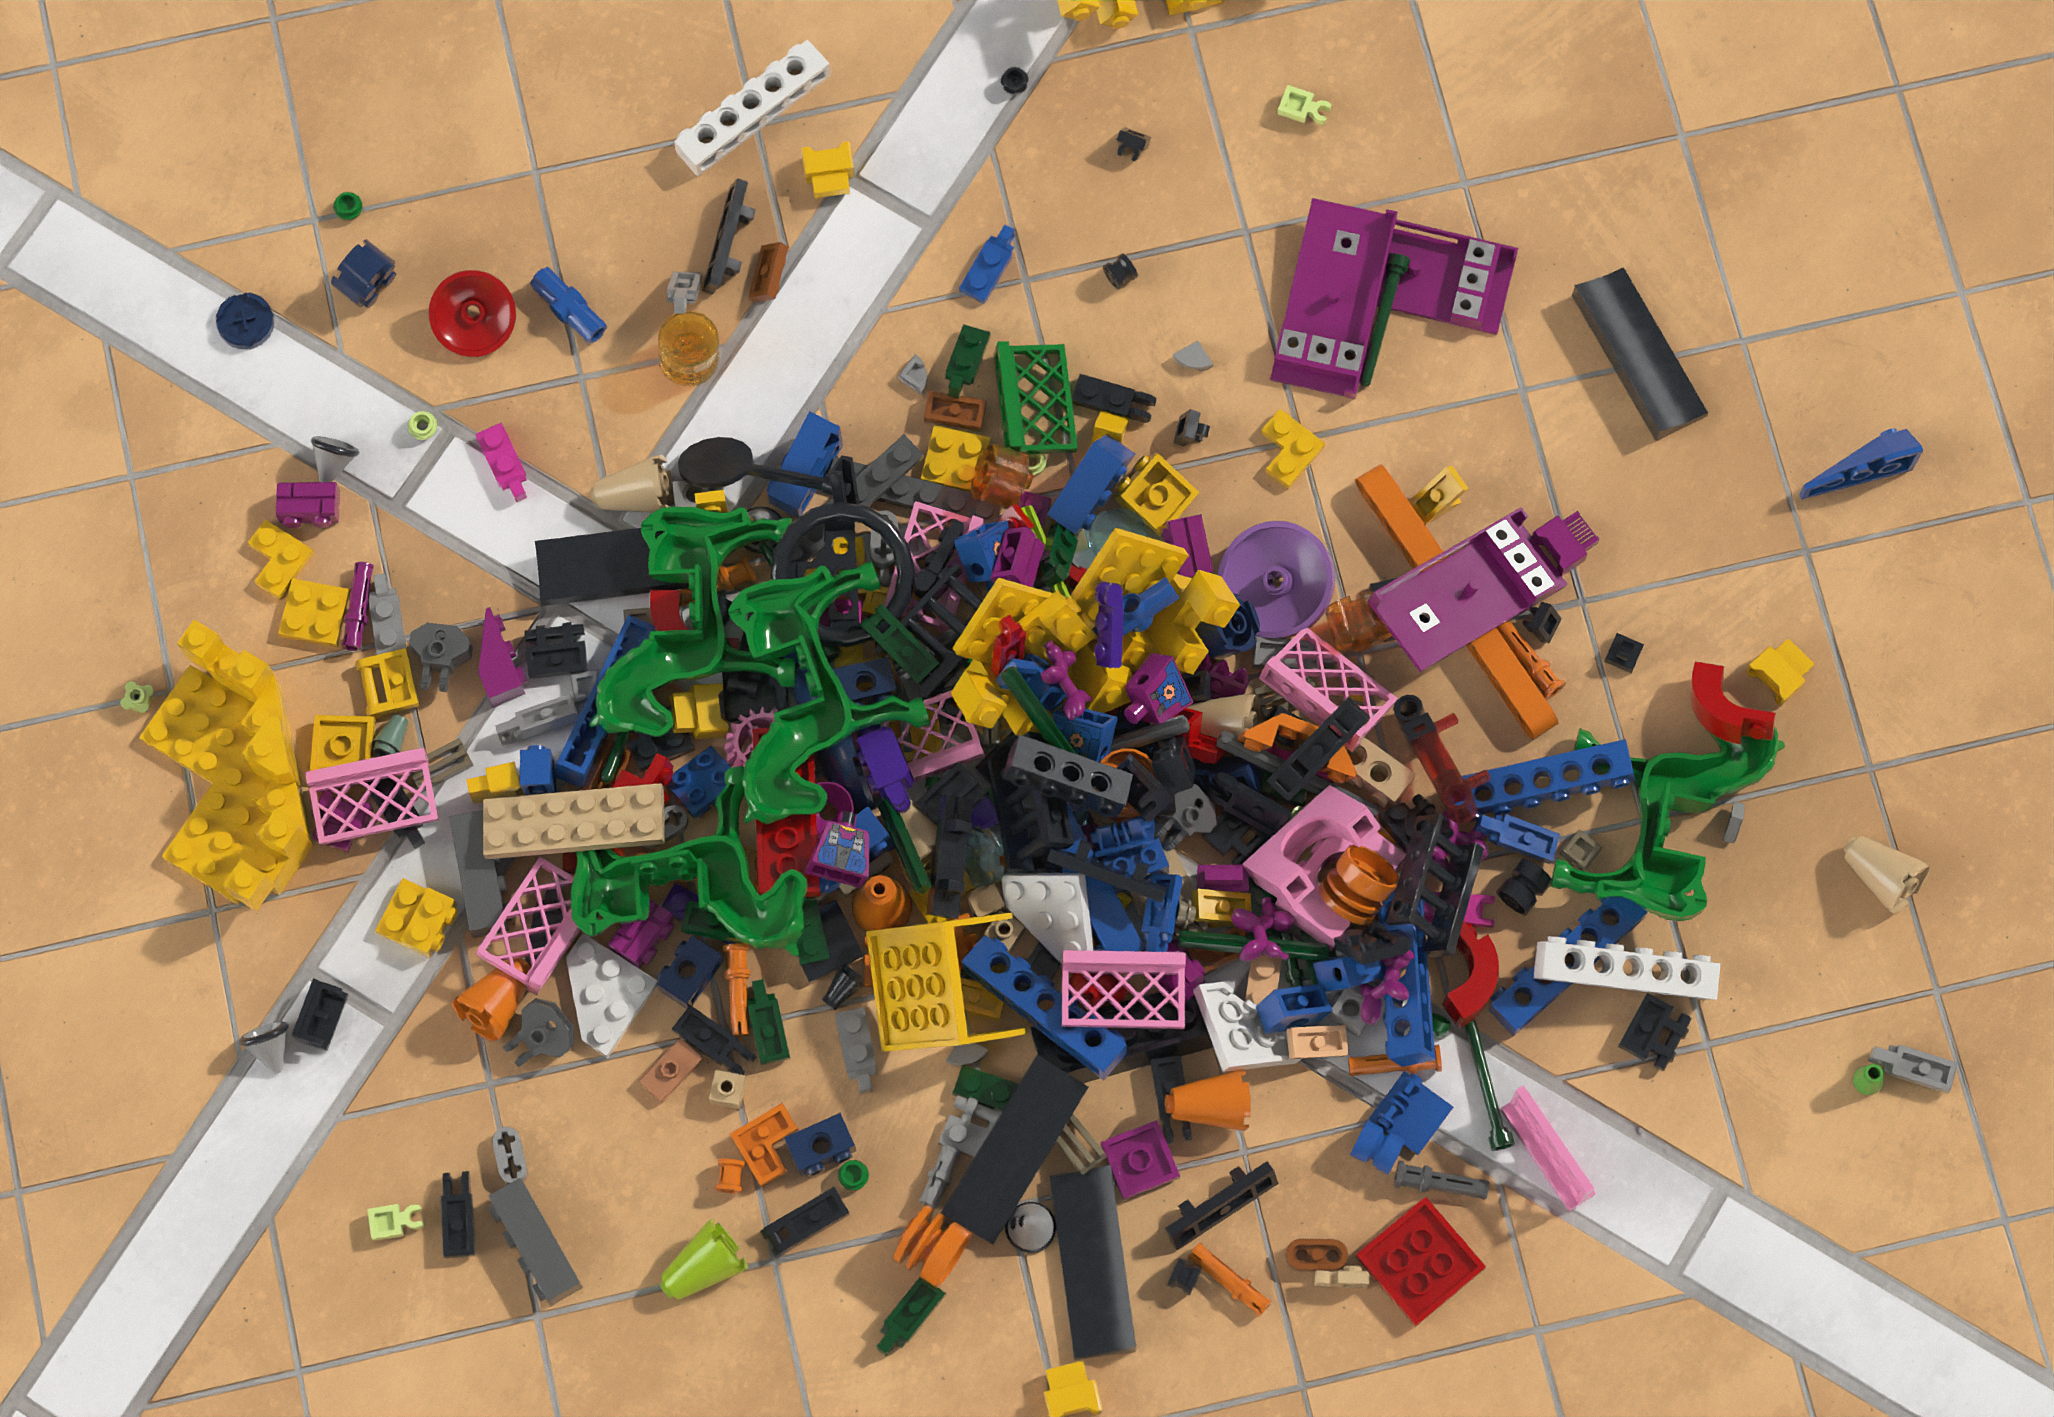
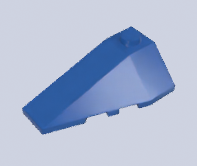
M1896 428L1883 431L1880 436L1804 484L1799 494L1802 500L1913 471L1923 452L1922 445L1907 429L1897 431Z

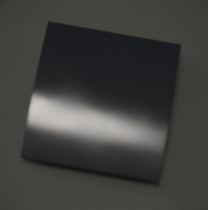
M722 672L725 719L727 721H739L740 715L746 718L750 717V709L755 711V714H759L762 706L766 709V713H770L774 707L778 712L789 708L787 687L781 686L771 675L763 673L757 696L754 698L747 696V693L737 690L736 693L727 691V683L731 672ZM742 673L740 679L750 681L752 675Z
M836 899L819 907L830 960L801 966L809 982L864 956Z

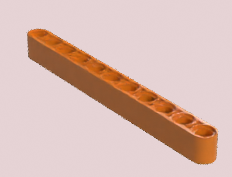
M1382 464L1355 479L1359 492L1412 569L1443 552ZM1447 556L1443 557L1442 559L1438 560L1437 562H1435V563L1431 564L1430 566H1428V567L1424 568L1423 570H1421L1420 573H1422L1423 571L1427 570L1428 568L1434 566L1435 564L1441 562L1442 560H1444V559H1446V558H1448V557H1447ZM1497 628L1466 645L1520 726L1532 740L1559 724L1555 712Z

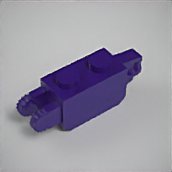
M880 724L860 729V737L857 738L860 749L856 750L862 766L868 765L871 774L866 777L872 791H879L883 798L888 797L896 812L906 813L911 806L906 790L912 787L915 780L897 737H895L891 728L881 727Z

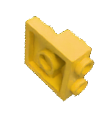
M1158 453L1152 454L1149 457L1145 454L1134 465V468L1137 470L1131 478L1126 476L1118 483L1115 488L1118 493L1114 499L1134 518L1139 517L1160 537L1162 536L1161 529L1166 528L1165 522L1178 519L1200 492Z
M1058 590L1018 621L1027 634L1025 646L1035 656L1042 658L1048 663L1051 661L1047 657L1046 648L1043 647L1045 643L1052 640L1053 645H1057L1062 652L1068 648L1076 653L1097 636L1093 630L1096 624L1086 612L1083 614L1079 613L1081 609L1071 596L1066 599Z
M402 878L375 932L431 958L433 952H438L444 942L445 936L442 934L447 925L451 926L458 915L457 903L455 899L429 887L426 889Z

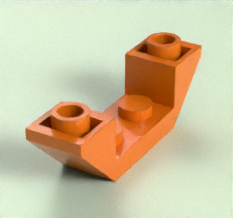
M1282 713L1238 734L1237 741L1245 743L1244 747L1248 750L1261 752V750L1272 747L1277 730L1280 731L1279 735L1286 739L1296 740V738L1306 740L1319 726ZM1345 746L1319 770L1328 774L1327 778L1338 783H1344V781L1355 778L1357 773Z

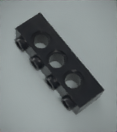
M1019 735L1010 748L1003 779L1011 781L1019 787H1028L1040 791L1045 796L1069 801L1073 806L1092 809L1102 816L1117 818L1126 806L1133 774ZM1035 766L1039 767L1043 772L1037 770ZM1063 776L1069 778L1071 782L1067 781ZM1092 786L1096 787L1100 792L1094 790Z

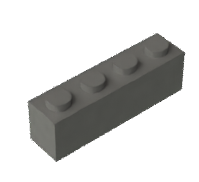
M483 810L449 816L469 931L473 938L488 935L508 903L504 904L502 893L507 892L504 874L499 875L497 864H501L502 859H485L483 855ZM512 918L506 919L504 922L506 931H509L507 922L512 921Z
M521 1177L488 1196L492 1202L488 1209L496 1223L500 1220L504 1223L507 1231L502 1234L511 1249L517 1246L522 1255L517 1261L525 1275L532 1273L537 1283L532 1285L541 1302L546 1299L550 1306L583 1288Z

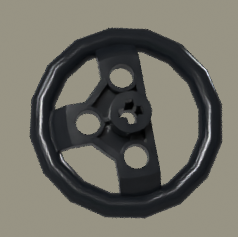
M835 502L811 508L788 525L774 549L770 580L804 577V572L807 569H817L822 565L826 566L833 577L837 575L840 569L856 568L855 522L862 523L880 534L892 550L897 569L894 595L886 608L899 621L912 599L915 567L908 542L890 519L868 506ZM824 524L825 547L811 562H790L791 555L802 537L818 525ZM841 537L847 541L848 550L846 553L837 554L833 551L832 542L835 538ZM858 589L842 595L851 602V609L848 613H839L835 608L834 601L828 606L830 627L818 624L821 644L847 648L874 641L860 626ZM883 621L877 629L883 634L891 626L886 621Z

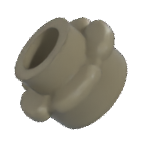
M1187 899L1186 902L1179 900L1175 924L1180 925L1182 929H1185L1188 924L1192 925L1195 919L1196 907L1191 906L1190 899Z

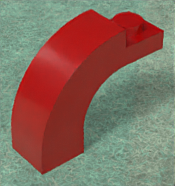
M650 590V612L656 630H688L682 615L681 591ZM727 638L733 648H739V638Z
M1695 661L1691 680V705L1699 722L1713 735L1734 744H1741L1742 735L1755 739L1772 740L1776 713L1744 708L1733 704L1722 692L1724 666Z
M1463 921L1456 947L1468 965V980L1446 994L1442 1006L1459 1029L1471 1022L1483 1011L1495 990L1499 977L1498 954L1490 936L1487 934L1478 940L1474 927Z

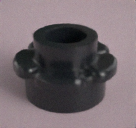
M1011 67L1001 76V85L1004 86V90L1007 93L1020 94L1027 89L1029 78L1021 68ZM1013 80L1018 81L1016 84L1012 83Z

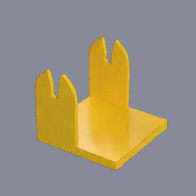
M1012 912L866 931L882 1052L956 1046L1028 1034L1027 1027L968 1035L954 927L1013 919Z

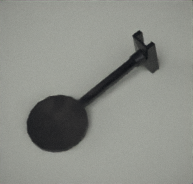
M714 437L703 439L690 445L681 453L677 462L680 476L688 484L700 488L728 486L749 475L822 490L825 494L833 495L834 503L860 504L853 458L842 455L829 472V476L823 478L753 464L751 448L743 441L729 437Z

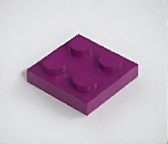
M1158 1120L1100 1142L1107 1156V1162L1109 1165L1111 1164L1112 1174L1123 1200L1180 1178L1179 1171Z

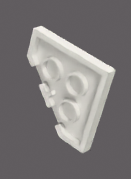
M1007 873L1001 876L1006 907L1060 963L1063 950L1093 951L1086 878L1084 874Z
M582 933L566 957L581 1039L585 1044L608 1058L657 987L658 980Z
M1225 982L1199 984L1193 990L1223 1072L1297 1064L1301 1060L1289 1059L1287 1031L1266 1034L1256 1010V1005L1250 1000L1244 1002L1232 993L1233 988Z

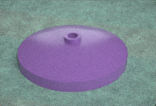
M1285 521L1260 523L1242 532L1228 546L1218 570V575L1223 578L1231 592L1240 595L1238 598L1244 602L1249 601L1255 608L1260 622V632L1256 633V636L1287 639L1296 636L1301 629L1311 628L1324 615L1334 593V566L1324 544L1307 529ZM1279 578H1283L1280 586L1276 587V581Z

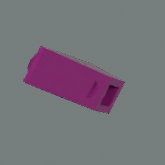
M488 607L485 612L478 673L491 705L494 707L524 695L525 691L522 684L527 683L521 666L515 668L511 658L516 657V653L511 641L504 642L501 632L506 631L500 614L494 616L491 608Z

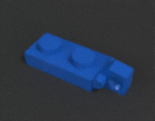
M1004 225L997 238L991 235L959 287L960 292L983 304L986 303L1012 259L1014 246L1010 244L1015 237V229Z
M1507 814L1503 816L1495 815L1494 819L1482 815L1480 818H1477L1474 828L1475 831L1488 835V841L1495 843V845L1547 864L1552 863L1554 860L1560 836L1559 833Z
M1178 874L1151 875V882L1165 886L1167 890L1162 903L1147 898L1141 932L1144 933V941L1147 942L1145 952H1167V943L1171 942L1183 880V877Z

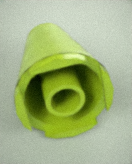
M710 1219L661 1274L663 1282L660 1283V1286L669 1298L674 1296L680 1300L744 1272L748 1268L745 1257L740 1260L738 1259L736 1254L739 1247L721 1224L717 1223L714 1225V1219Z

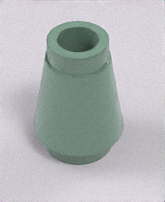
M394 714L373 740L374 746L372 751L379 757L400 753L409 721L400 715Z

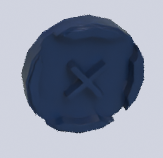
M251 292L237 296L235 294L228 297L220 305L216 313L217 329L221 338L229 346L237 349H253L262 345L270 337L274 329V314L269 303L261 296Z

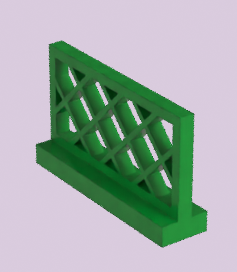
M998 341L993 357L1006 459H1018L1019 454L1077 453L1078 445L1065 344L1010 346L1009 341ZM1045 354H1058L1059 363L1052 368L1042 358ZM1014 355H1026L1032 362L1024 369L1015 362ZM1036 364L1049 373L1041 382L1029 373ZM1051 377H1054L1062 384V390L1057 395L1045 386ZM1023 378L1036 387L1029 395L1018 388V383ZM1039 390L1052 399L1045 408L1032 399ZM1055 403L1065 409L1066 415L1061 420H1058L1048 412ZM1026 404L1039 412L1032 422L1022 415L1021 409ZM1043 416L1055 425L1048 434L1035 425ZM1060 429L1069 436L1070 444H1059L1051 437ZM1030 430L1043 439L1038 445H1025L1024 436Z

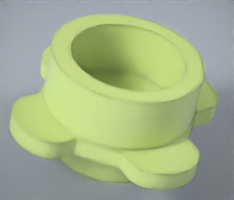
M134 681L126 683V693L120 701L122 708L125 710L131 708L140 713L147 712L150 708L151 696L154 693L152 686L148 684L145 686L136 685ZM135 695H140V698L137 700L134 697Z

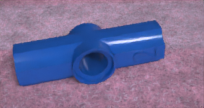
M549 267L540 269L530 281L531 287L549 304L552 312L562 323L569 324L588 344L596 342L603 336L607 325L588 307L584 297L574 287H568Z
M1166 577L1139 595L1129 593L1123 596V636L1130 631L1142 632L1152 624L1155 614L1179 599V596ZM1095 626V627L1093 628V630H1094V632H1095L1096 635H1097L1098 629H1097V627Z

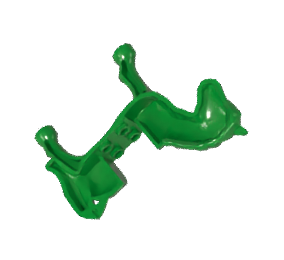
M664 507L652 512L642 521L641 533L650 549L649 575L653 579L663 582L689 583V589L692 591V600L695 601L689 602L690 620H692L694 630L650 631L649 639H644L640 646L632 648L618 659L613 666L607 668L603 679L597 685V713L589 723L590 727L601 725L608 733L634 731L653 737L665 735L672 728L674 720L671 712L656 701L652 691L679 680L694 681L721 672L750 671L771 675L781 686L796 687L795 658L756 661L750 651H741L730 645L723 626L716 586L722 562L730 554L754 542L773 540L778 543L788 525L792 523V518L778 520L761 518L751 522L748 512L744 507L726 513L711 512L697 507ZM663 532L657 539L655 538L656 533Z
M872 562L864 563L854 569L842 570L834 577L826 566L822 565L806 577L774 579L743 589L734 598L729 607L728 613L730 618L746 634L753 658L756 661H766L797 652L796 656L801 670L807 669L808 673H805L811 698L817 697V699L773 713L775 722L770 724L769 731L761 737L753 749L750 758L745 762L744 774L741 778L745 798L749 806L744 817L745 823L756 818L764 824H770L791 815H814L821 812L827 801V793L820 785L804 780L795 772V769L820 750L831 748L853 732L868 726L894 720L907 722L916 728L931 725L921 697L906 702L893 695L870 705L854 703L847 696L821 647L818 634L819 619L832 602L855 589L867 591L880 589L879 580ZM749 613H753L752 616L749 618L748 622L746 619V615Z
M1776 727L1774 728L1772 740L1755 739L1742 735L1740 745L1720 739L1707 730L1717 742L1721 750L1719 752L1703 755L1682 752L1662 753L1649 759L1630 757L1635 781L1633 782L1638 788L1640 803V836L1633 855L1623 867L1610 873L1580 871L1573 868L1567 861L1557 858L1550 887L1556 889L1568 888L1579 894L1592 893L1595 894L1597 901L1609 897L1627 898L1647 912L1666 920L1685 921L1701 914L1707 905V896L1701 881L1706 865V857L1663 848L1665 837L1668 836L1671 819H1668L1669 811L1703 812L1709 810L1714 805L1715 800L1722 795L1735 793L1762 780L1772 770L1777 752L1785 747V743L1778 740ZM1579 728L1574 751L1601 745L1591 732ZM1601 763L1594 769L1596 772L1604 774L1609 771L1610 766ZM1692 890L1694 891L1692 896H1687Z
M738 766L725 771L726 787L715 801L718 811V828L712 836L687 841L666 850L630 857L621 856L612 848L576 851L578 861L571 887L572 919L577 927L590 937L602 933L615 922L626 924L644 921L648 918L649 885L662 886L667 884L668 881L678 879L689 881L698 876L699 908L702 910L708 909L717 916V920L739 941L750 944L758 949L766 947L773 949L783 948L796 957L799 955L796 942L804 932L802 907L808 888L807 879L802 873L791 869L781 874L769 891L761 896L757 894L750 881L749 865L740 843L739 809L745 793L741 782L744 767ZM600 914L604 919L598 920V915Z

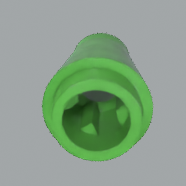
M1877 1064L1859 1067L1853 1075L1855 1088L1864 1095H1873L1879 1092L1883 1086V1069ZM1868 1073L1872 1074L1875 1079L1870 1078Z

